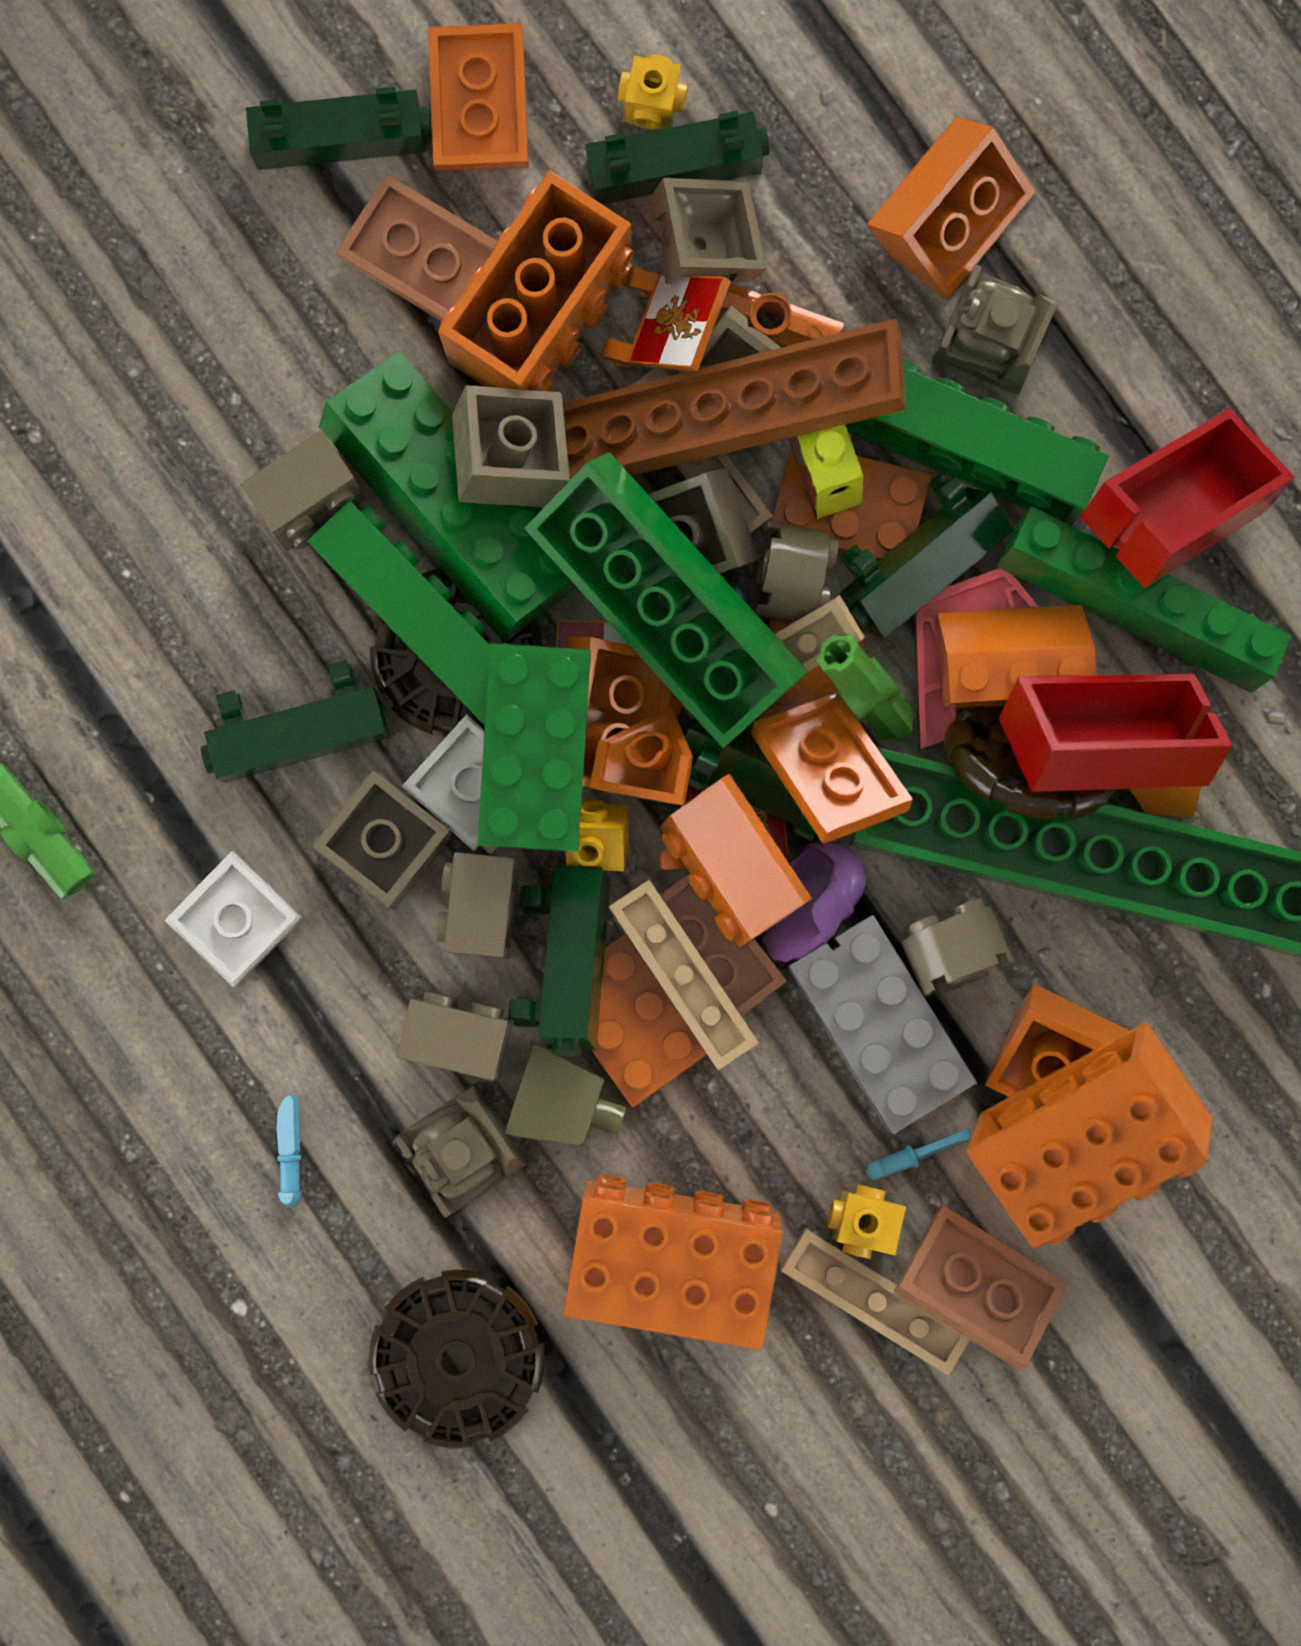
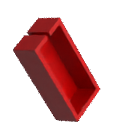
M1229 408L1106 480L1080 517L1108 548L1116 545L1120 549L1116 557L1141 585L1147 588L1267 512L1295 476Z
M1195 674L1018 676L999 716L1001 725L1032 792L1209 786L1232 747L1216 713H1208L1211 704Z

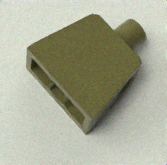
M535 1043L533 1044L504 1134L583 1146L590 1126L618 1135L626 1107L599 1098L605 1078L566 1057L552 1054V1050Z

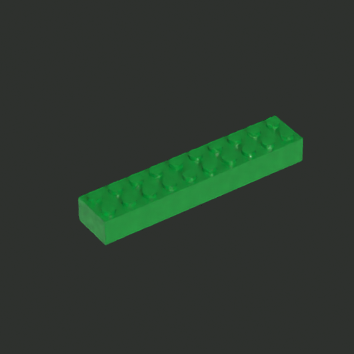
M877 747L913 800L908 812L852 833L849 842L851 847L1301 958L1300 851L1110 804H1105L1100 809L1075 819H1067L1064 815H1057L1053 820L1026 817L1007 811V806L992 799L990 802H987L976 795L957 778L954 773L955 767Z

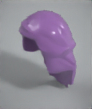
M818 839L806 845L790 863V866L812 899L786 919L767 930V933L761 938V942L767 946L766 954L772 960L789 962L796 958H803L826 944L836 933L841 921L851 917L854 912V906L862 896L866 877L864 867L857 854L852 852L847 846L833 841L823 844Z

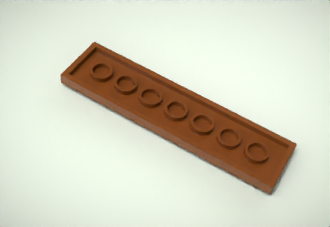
M895 318L699 368L698 372L687 371L563 403L569 478L571 480L587 462L609 452L633 476L906 410L902 334L898 322Z

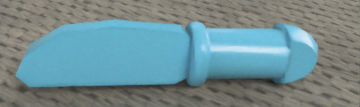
M289 1095L283 1099L278 1109L276 1127L278 1153L280 1155L277 1157L278 1162H280V1192H278V1195L284 1206L289 1208L296 1206L302 1196L299 1178L301 1155H298L300 1151L299 1098L296 1095Z
M969 1129L962 1130L914 1150L911 1145H907L906 1149L868 1164L867 1176L876 1181L911 1167L918 1168L919 1160L971 1140Z

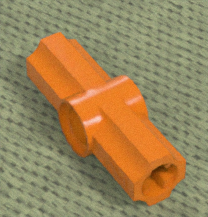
M731 283L717 318L718 320L728 306H732L747 318L748 327H753L762 332L780 347L840 333L844 326L842 322L790 305L786 298L779 294L767 293L762 295ZM763 313H774L782 320V325L775 329H766L759 324L757 318Z

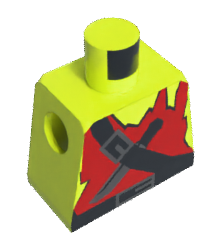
M846 425L787 438L816 520L862 504L864 477ZM846 487L845 490L839 493L830 494L838 488Z

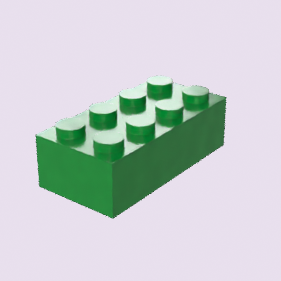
M490 643L477 845L578 852L591 650Z

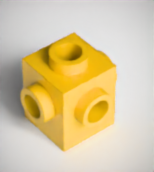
M650 54L645 58L634 56L631 73L622 72L618 90V101L625 102V123L635 124L638 127L649 130L672 127L675 112L683 113L688 91V84L681 83L680 64H675L668 57L657 54Z
M599 800L583 801L581 803L578 852L566 851V866L602 867L604 871L624 872L630 850L629 805L605 804Z
M857 1184L855 1193L843 1190L841 1200L833 1199L828 1214L827 1228L834 1229L832 1234L834 1240L844 1243L842 1248L844 1253L871 1259L872 1250L895 1256L906 1207L898 1203L885 1201L886 1191ZM868 1214V1225L860 1229L859 1219L863 1215Z

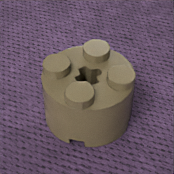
M769 520L762 534L771 535L768 547L758 546L759 560L754 561L749 599L758 600V604L751 607V609L759 618L792 624L829 602L830 588L823 586L827 568L832 569L836 562L838 540L830 539L826 531Z
M977 898L957 906L954 909L956 913L941 922L938 921L936 915L921 919L909 926L910 931L904 933L906 939L901 942V945L924 998L930 997L935 991V987L939 995L988 976L987 968L999 964L1000 968L1003 969L1014 962L991 906L985 907L982 898Z

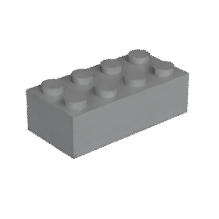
M874 915L866 917L832 938L831 940L834 945L838 947L832 951L828 943L803 958L786 966L887 1132L892 1135L896 1134L977 1084Z

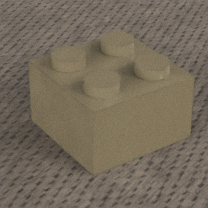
M465 386L452 414L459 502L545 507L570 481L562 392Z
M322 430L240 483V486L267 526L287 551L294 546L297 549H302L310 545L307 540L348 501H351L359 510L361 508L359 503L366 499L354 476Z
M728 467L703 473L648 494L719 574L759 560Z
M372 770L312 847L384 905L395 910L451 840L454 833L381 775Z
M454 852L453 863L445 862L442 892L450 894L448 912L439 913L437 924V941L445 942L444 952L509 959L519 863L514 858Z
M424 992L423 999H410L396 1058L493 1081L500 1077L513 1020L503 1018L505 1009L481 1003H473L471 1011L457 1008L456 997L434 992Z

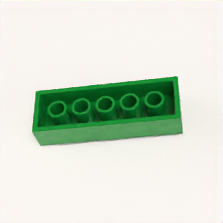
M399 351L325 402L319 428L506 643L527 627L531 621L540 617L573 592L577 586L524 529L539 513L535 506L459 502L453 412Z
M903 360L906 410L845 424L848 433L937 472L944 473L946 476H956L960 482L979 490L991 492L993 496L1025 510L1033 506L1071 526L1088 506L1109 458V455L1099 451L1100 447L1095 442L1087 438L1073 436L1072 439H1069L1054 432L1055 427L1043 419L1028 417L1025 420L1009 413L1010 408L999 400L989 397L979 400L965 394V388L955 381L946 378H939L938 381L921 375V370L906 360Z
M610 452L587 462L524 528L722 748L738 737L808 673L805 667Z

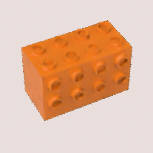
M549 170L539 186L535 187L527 196L521 212L512 225L503 231L495 245L494 251L485 264L474 273L468 283L467 290L456 306H453L443 318L438 333L448 363L484 387L551 392L555 384L551 381V378L560 365L567 368L572 363L581 347V343L577 340L587 326L594 329L598 325L608 307V304L604 301L614 287L618 290L624 287L635 266L631 264L634 250H632L631 223Z
M1146 1021L981 1112L966 1153L1031 1247L1035 1249L1047 1242H1050L1051 1245L1063 1242L1074 1233L1076 1227L1089 1220H1092L1093 1223H1098L1107 1219L1118 1209V1205L1133 1197L1139 1201L1151 1196L1161 1187L1162 1182L1176 1175L1184 1178L1197 1172L1205 1164L1208 1156L1213 1117Z
M607 1174L598 1175L597 1181L587 1179L563 1316L763 1350L783 1234L780 1213L772 1211L770 1203L754 1199H744L742 1205L723 1202L724 1197L722 1195L707 1191H695L694 1197L674 1194V1187L661 1183H646L645 1189L626 1186L627 1180L625 1178Z

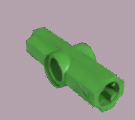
M834 634L821 644V653L816 661L825 675L831 679L835 688L859 720L865 718L883 740L892 738L900 741L912 732L913 720L917 715L875 656L870 659L851 634L847 636Z
M0 763V835L19 858L26 863H31L61 899L66 900L84 888L96 872L91 864L85 860L81 852L64 835L66 830L58 818L41 801L34 800L9 769Z

